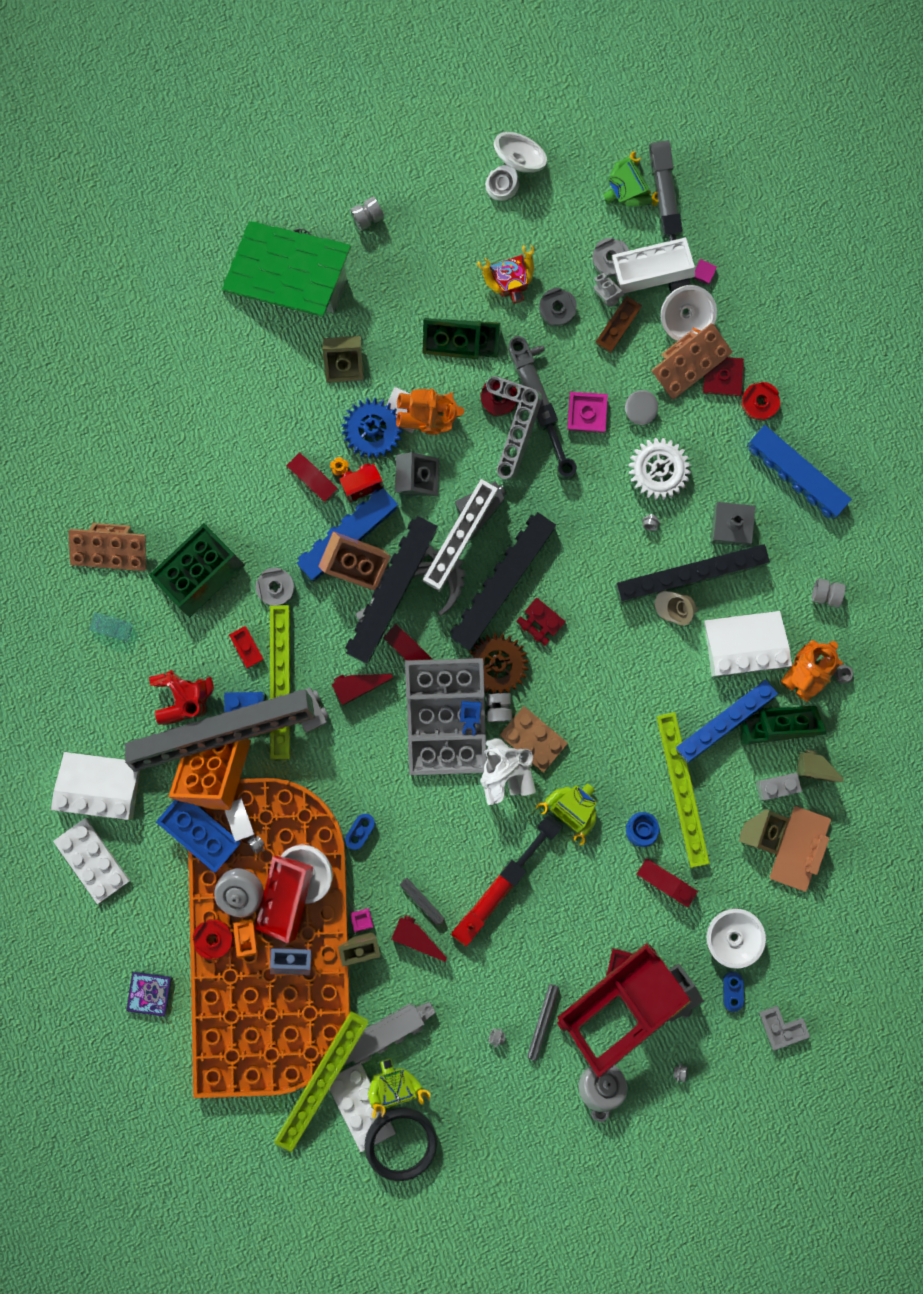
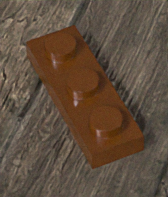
M626 296L595 344L611 354L640 311L642 305Z

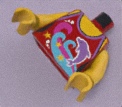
M531 244L529 252H525V246H522L525 257L519 255L490 265L489 260L484 258L486 261L484 267L481 266L479 261L477 262L478 268L483 270L482 275L486 285L495 293H500L502 297L511 295L514 304L524 300L522 291L527 290L528 284L532 282L534 259L531 255L534 253V247Z

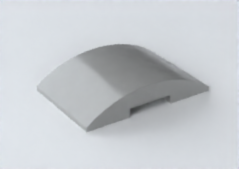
M483 658L405 661L409 775L484 773L486 739ZM462 701L481 703L480 722L474 723L476 726L475 736L472 735L473 730L471 728L466 729L465 735L462 734L463 725L466 723L460 722Z

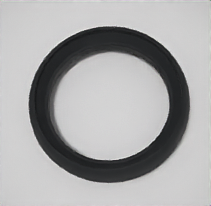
M394 1108L386 1111L383 1117L381 1115L378 1116L369 1127L365 1137V1154L368 1163L378 1175L392 1181H407L418 1177L431 1165L437 1151V1135L434 1126L424 1114L411 1108ZM400 1118L414 1120L427 1133L428 1145L423 1158L416 1165L405 1170H392L385 1167L378 1161L374 1152V1143L378 1132L392 1120Z

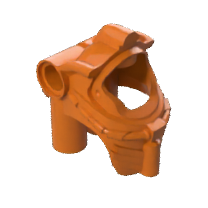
M433 388L430 390L415 389L412 390L411 394L399 393L397 397V407L407 409V413L398 412L396 417L397 427L419 429L425 434L436 435L450 431L455 419L464 414V409L461 406L458 407L453 400L452 392L440 395Z
M811 640L798 652L794 660L795 663L780 682L792 691L797 687L798 691L796 694L804 701L809 702L813 696L817 695L831 682V677L836 669L843 665L836 652L838 648L837 642L831 641L828 644H818L816 641ZM820 655L824 656L815 664Z

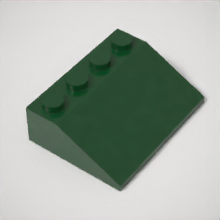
M203 523L149 576L176 606L190 618L245 564Z

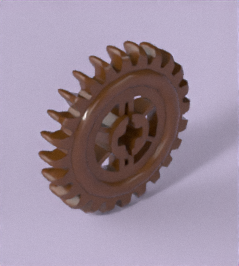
M494 633L493 639L486 635V642L480 638L479 642L481 645H473L476 651H469L473 658H483L485 693L489 689H491L492 694H495L496 690H498L499 694L503 693V690L510 693V687L517 690L515 683L523 684L520 677L527 678L523 671L529 670L528 667L524 666V664L529 663V660L523 659V657L528 653H521L524 646L517 647L518 640L512 643L511 635L507 640H505L504 633L501 634L500 638ZM499 650V655L493 657L488 655L492 651ZM501 651L508 654L509 657H503L501 655ZM488 657L490 664L484 666V660ZM496 659H498L499 662H504L501 665V669H498L497 666H493V664H495ZM512 663V668L509 672L506 669V666ZM493 671L496 673L495 678L488 675L487 672ZM503 671L508 674L503 678H497V674Z

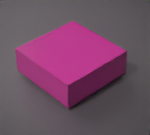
M700 259L695 269V277L692 278L709 285L717 266Z
M369 908L350 913L354 932L374 927Z

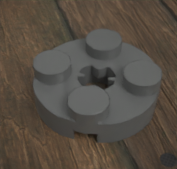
M552 288L546 291L539 304L541 318L551 327H560L568 324L575 317L576 299L572 293L562 290V288ZM555 303L562 304L561 311L557 312V310L553 309Z

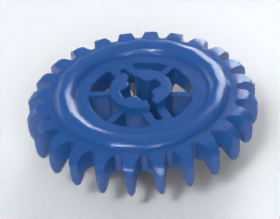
M376 397L373 403L370 402L369 398H366V404L359 400L360 407L352 404L354 411L347 410L350 417H343L348 422L341 424L343 428L347 429L342 431V435L348 436L344 439V442H351L348 448L355 447L354 454L360 451L361 458L367 454L368 459H371L372 455H375L376 459H378L380 453L383 457H386L385 451L387 450L392 453L391 446L398 447L395 441L402 440L398 434H402L403 430L399 429L396 425L397 415L395 413L397 409L390 410L391 403L384 406V399L378 404ZM368 416L370 417L365 422L362 421L364 418ZM372 416H378L379 418H381V420L378 421L377 419L372 418ZM383 422L386 424V430L380 426ZM374 424L376 429H372V431H370L369 427H372V425ZM359 428L365 431L362 436L359 434ZM379 435L383 437L379 441H375V438ZM368 436L373 438L374 442L366 441L363 438Z

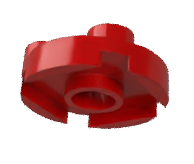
M768 382L751 384L742 396L741 407L752 419L765 421L771 418L780 407L779 392L775 386ZM761 396L764 397V402L766 404H757L758 401L756 400V398L759 397L760 399Z
M209 919L196 927L193 933L194 948L203 958L217 959L222 957L232 946L233 933L230 927L221 920ZM208 935H217L216 939H218V942L210 944L208 942L210 939H207Z

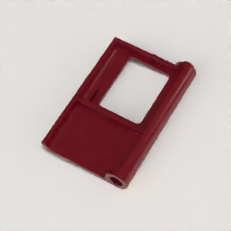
M646 942L560 1014L557 1024L564 1032L567 1030L589 1065L597 1077L600 1078L687 1006L691 999L655 949ZM617 997H621L636 1018L638 1024L601 1056L596 1057L581 1034L580 1029Z

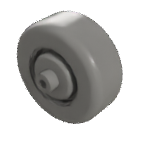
M232 869L224 873L214 890L218 906L225 913L234 917H246L253 914L262 902L264 894L263 885L259 878L245 869Z
M590 1066L584 1070L580 1077L579 1093L583 1102L590 1109L596 1112H609L618 1108L624 1102L627 1095V1081L617 1066H613L600 1078L597 1077Z

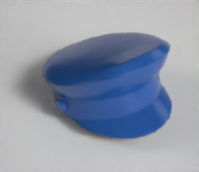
M647 812L634 814L626 825V835L629 841L638 847L652 845L660 833L657 819Z

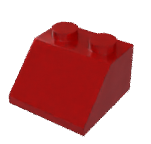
M368 463L362 465L359 468L360 470L354 473L353 471H348L339 479L349 503L371 494L376 489L384 488L382 478L375 464L370 465Z

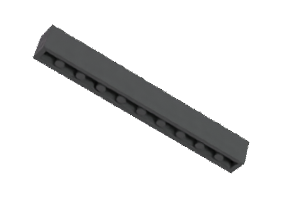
M306 689L297 690L287 695L261 701L247 707H241L234 711L224 712L214 717L188 723L181 727L171 728L141 739H135L125 743V763L133 772L314 719L313 699Z

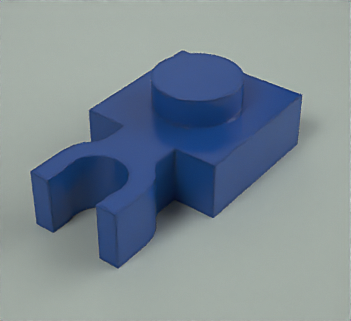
M462 701L460 722H466L463 725V735H465L467 728H471L473 730L472 735L475 736L476 726L474 723L480 722V702Z

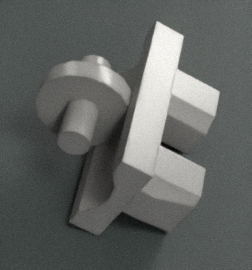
M604 273L594 278L596 286L593 287L594 292L607 306H614L619 301V297L624 296L623 291L610 278H607Z

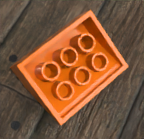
M249 738L181 758L169 798L210 809L231 810L251 743Z

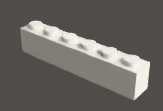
M482 479L479 481L423 578L425 584L438 591L442 590L496 496L498 488Z

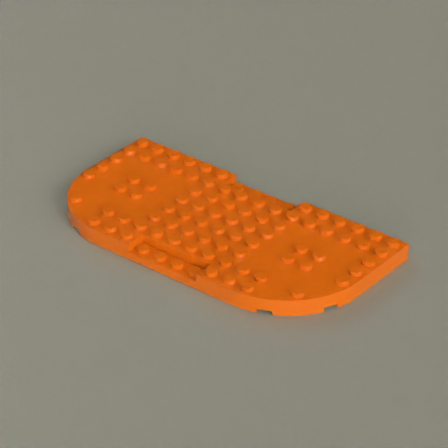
M275 778L239 780L233 801L242 798L254 832L253 836L255 838L259 836L265 843L263 852L260 851L256 854L248 844L251 836L239 840L242 843L220 869L214 873L188 850L193 1098L280 1095L294 1092L306 1086L350 1013L348 965L342 967L338 946L348 941L346 851L343 833L334 813L319 796L306 787L288 780ZM200 806L233 835L225 810ZM296 845H309L321 851L331 865L333 874L332 884L325 896L316 902L304 905L296 940L286 943L255 929L256 940L260 947L258 954L238 959L233 923L253 919L256 927L261 903L253 914L246 917H234L225 913L216 903L214 896L216 884L222 875L232 869L248 870L259 878L265 890L274 855L281 856L287 849ZM209 919H218L225 922L233 933V942L230 950L224 956L217 959L201 957L196 952L193 944V933L196 927ZM208 935L207 939H210L208 941L210 944L218 942V939H216L217 935ZM271 949L311 950L310 975L270 974Z

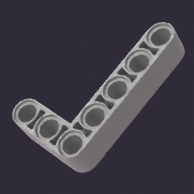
M493 376L486 383L487 390L492 394L519 402L497 467L499 477L502 479H513L518 473L542 402V394L530 387ZM499 381L500 388L497 391H495L493 389L494 382ZM516 386L518 393L512 397L511 389ZM534 392L536 395V399L534 402L530 403L528 401V396L530 393ZM525 411H528L530 414L527 421L522 419V414ZM519 429H522L524 433L521 439L516 437V432ZM513 447L517 449V455L514 458L510 456V450ZM507 465L511 468V473L508 476L504 474V468Z

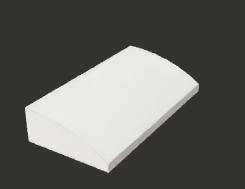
M686 238L612 255L618 285L623 294L695 277V266Z

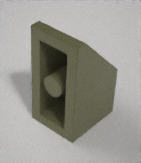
M372 932L355 936L338 946L342 967L380 957L378 941Z

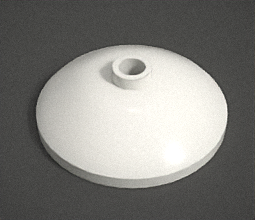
M503 132L498 134L494 140V148L497 155L512 169L533 173L542 170L547 163V157L543 149L526 136L514 132Z
M695 285L682 286L671 292L665 299L661 309L662 326L666 333L677 341L690 331L698 334L692 330L693 327L703 330L710 323L715 324L717 317V307L712 295L702 287ZM688 308V312L683 314V310Z
M296 845L287 849L281 857L293 859L314 867L305 904L318 901L326 895L332 884L333 874L328 859L321 851L309 845Z
M728 909L719 913L711 921L707 930V946L710 953L719 963L730 968H744L758 960L765 948L766 935L763 925L756 916L742 909ZM732 934L737 935V939L734 941L731 940Z

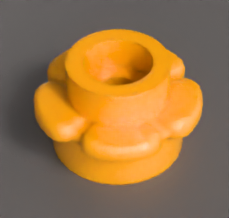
M337 457L331 462L330 468L334 475L339 476L348 472L349 464L342 457Z

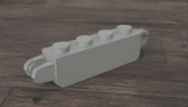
M427 1002L416 1007L415 1004L409 1003L365 1028L344 1065L353 1060L355 1064L358 1062L363 1064L370 1060V1055L375 1052L381 1054L389 1049V1044L393 1042L398 1044L405 1040V1035L410 1032L415 1034L421 1031L425 1021L435 1013L432 1004Z

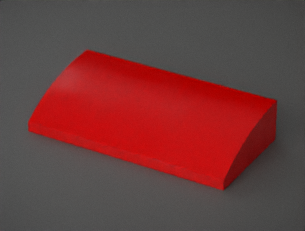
M274 855L272 857L255 929L286 943L296 940L314 869L313 866Z

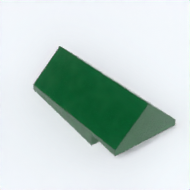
M424 318L422 354L478 360L479 356L498 358L502 331L501 323Z
M817 706L762 708L759 714L752 715L740 724L742 745L826 734V729Z

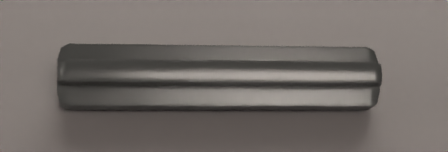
M405 878L400 883V886L436 925L439 926L445 920L441 913L408 878Z

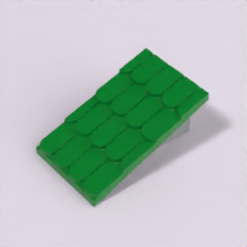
M249 221L242 240L238 245V250L231 263L228 275L224 280L222 291L324 317L326 311L335 312L345 287L347 275L344 264L351 245Z

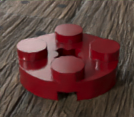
M499 381L493 384V389L497 391L500 388ZM486 383L484 384L480 400L486 412L494 417L505 416L514 410L517 404L516 401L502 397L503 401H496V395L490 393L487 390ZM516 387L511 389L512 397L518 393Z

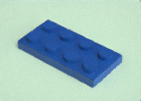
M174 800L156 821L159 826L214 873L220 869L242 843L241 841L235 842L234 836L198 805Z

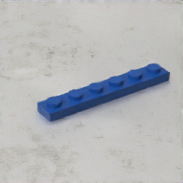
M765 679L676 747L677 752L689 764L778 696V693Z

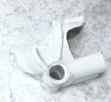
M498 738L487 741L486 746L488 748L484 751L487 761L484 765V773L480 779L482 787H484L487 804L499 803L504 799L506 781L510 795L521 794V796L536 793L531 772L532 752L528 749L510 748Z

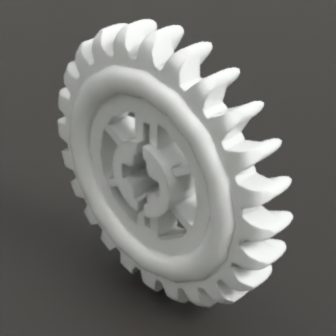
M655 438L654 444L647 440V446L640 444L641 450H634L637 456L630 457L634 463H630L628 466L634 469L629 471L628 474L635 475L631 482L637 481L635 489L642 487L640 494L647 491V498L654 494L655 500H657L659 495H661L662 500H665L666 494L672 498L673 491L676 494L680 493L678 487L685 488L682 481H689L688 477L685 476L691 474V471L686 469L691 464L685 462L689 457L682 456L685 450L678 451L679 444L673 447L672 440L668 444H666L665 438H662L661 443ZM659 455L665 456L667 459L662 460ZM657 456V460L653 464L648 462L650 458ZM671 464H673V472L669 471ZM646 465L650 467L648 474L646 472ZM663 466H664L662 472L659 471V472L654 473L655 470H656V468H660V467H663ZM666 474L672 475L669 480L663 482ZM653 478L659 479L660 482L654 481V480H652V479H653Z

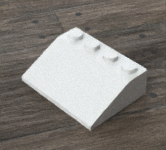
M780 611L704 620L712 677L782 669L792 666L790 648Z
M64 752L53 792L51 810L131 820L134 815L140 770L133 772L123 759Z

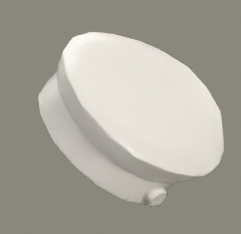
M502 165L492 170L485 183L489 196L499 201L512 198L519 188L516 170L508 165Z

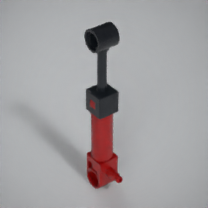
M547 814L536 829L540 831V834L517 862L510 859L499 873V876L450 935L466 947L511 889L526 874L527 871L522 868L546 837L552 841L563 825L550 814Z

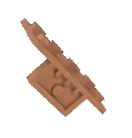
M710 323L698 334L690 331L661 355L665 360L653 368L652 373L671 399H675L731 355L733 351L714 324Z
M93 523L89 530L70 529L68 531L70 565L138 571L146 570V535L131 534V526Z
M794 806L769 878L796 889L807 891L812 874L817 875L829 841L826 833L831 819Z

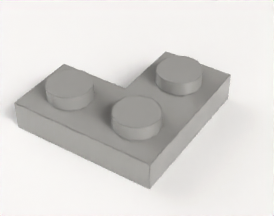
M777 1005L758 1012L773 1051L810 1037L802 1017L784 1024Z

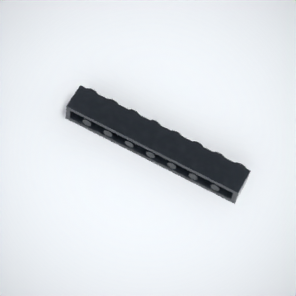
M539 512L535 516L531 515L526 522L528 526L524 532L520 530L515 538L517 542L514 547L509 546L504 554L506 558L503 563L500 561L493 569L496 573L492 578L488 577L482 585L484 587L482 593L477 592L471 601L474 603L471 609L466 608L461 615L462 622L459 625L455 624L450 631V634H452L451 640L467 651H471L473 645L480 638L556 528L555 523Z
M419 516L415 520L411 519L407 527L409 530L407 536H403L398 546L401 548L398 554H393L389 562L392 564L389 571L385 570L381 577L382 585L374 590L372 604L366 606L363 615H365L363 621H359L354 629V632H356L354 639H349L345 647L347 655L366 665L369 664L438 530L437 525Z
M763 544L617 582L614 586L619 604L659 594L663 591H670L766 566L770 563L766 546Z

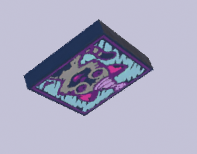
M133 971L126 1011L165 1017L172 976Z

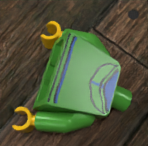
M635 151L631 153L630 158L626 157L615 163L608 179L612 189L603 194L608 204L618 199L622 205L628 207H640L650 204L659 205L658 200L655 199L657 191L652 196L650 195L652 192L637 167L641 158L634 159L637 154Z

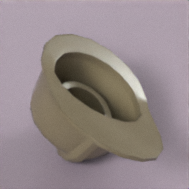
M663 591L655 599V609L660 617L679 625L689 624L694 614L698 611L694 600L688 595Z

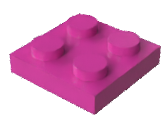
M570 392L567 430L605 433L608 394Z

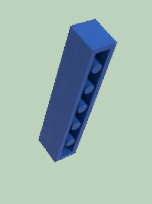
M766 425L746 445L754 456H759L764 460L763 463L768 468L776 470L778 472L777 475L782 480L790 482L796 492L803 493L810 504L813 506L817 505L825 517L834 519L852 500Z
M384 488L381 490L376 489L371 493L370 499L366 503L363 501L355 508L357 511L352 515H346L341 520V525L337 528L335 526L327 532L328 536L325 539L316 541L309 553L306 551L298 558V566L312 582H315L324 574L318 566L333 531L361 541L399 508L398 504Z

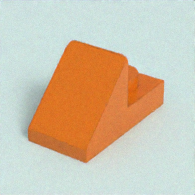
M253 919L233 923L237 958L258 954L260 947L256 940Z

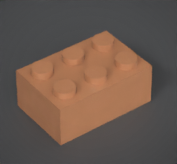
M333 531L318 567L324 573L375 590L391 556L380 548Z

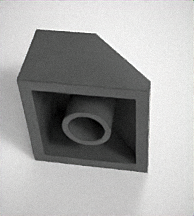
M413 452L396 455L395 493L411 496H438L439 458Z

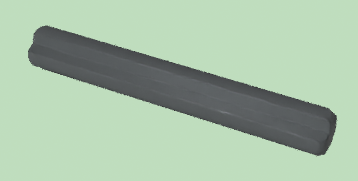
M549 984L527 1054L530 1060L537 1061L559 991V986Z

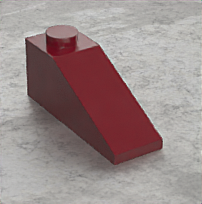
M343 674L335 678V683L331 685L344 706L394 678L392 674L348 675L346 677Z
M647 858L636 873V875L687 908L698 893L696 889Z
M405 915V917L400 916L391 940L446 962V954L419 923L415 922L416 919L409 915Z

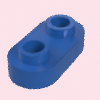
M364 813L359 815L347 833L345 843L350 849L356 850L361 848L372 832L375 820L370 814ZM364 819H367L369 821V825L367 827H364L362 825V821ZM353 836H357L359 838L358 843L352 842Z
M733 971L726 973L723 977V1004L731 1012L739 1011L744 1004L743 978L740 974ZM732 979L737 980V983L734 986L730 984ZM732 999H737L736 1005H731Z

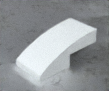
M242 798L233 801L231 810H225L236 842L253 836L254 832Z

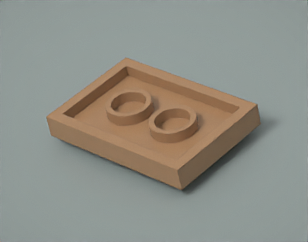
M525 706L499 735L514 749L530 750L533 754L532 764L543 773L568 744Z

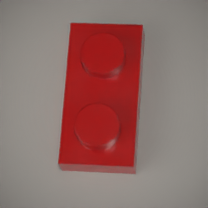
M247 626L229 634L247 669L264 660Z

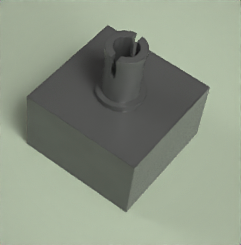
M717 502L713 507L710 543L750 546L753 539L755 506Z
M679 963L669 970L689 996L691 1002L673 1016L670 1022L681 1016L684 1018L689 1017L693 1012L692 1009L704 1002L697 987Z

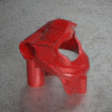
M173 670L166 672V674L162 673L149 677L150 686H169L175 701L174 706L155 710V718L158 725H168L192 717L199 718L207 713L206 700L214 690L212 677H207L206 680L199 679L192 683L189 680H183ZM196 704L197 710L194 713L193 707Z

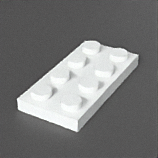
M84 818L53 841L97 904H100L131 881L87 818Z
M358 1062L338 1073L330 1087V1092L360 1152L365 1150L367 1131L381 1113L377 1112L376 1118L372 1117L373 1109L367 1095L371 1081L361 1062ZM391 1121L380 1129L374 1145L396 1134Z

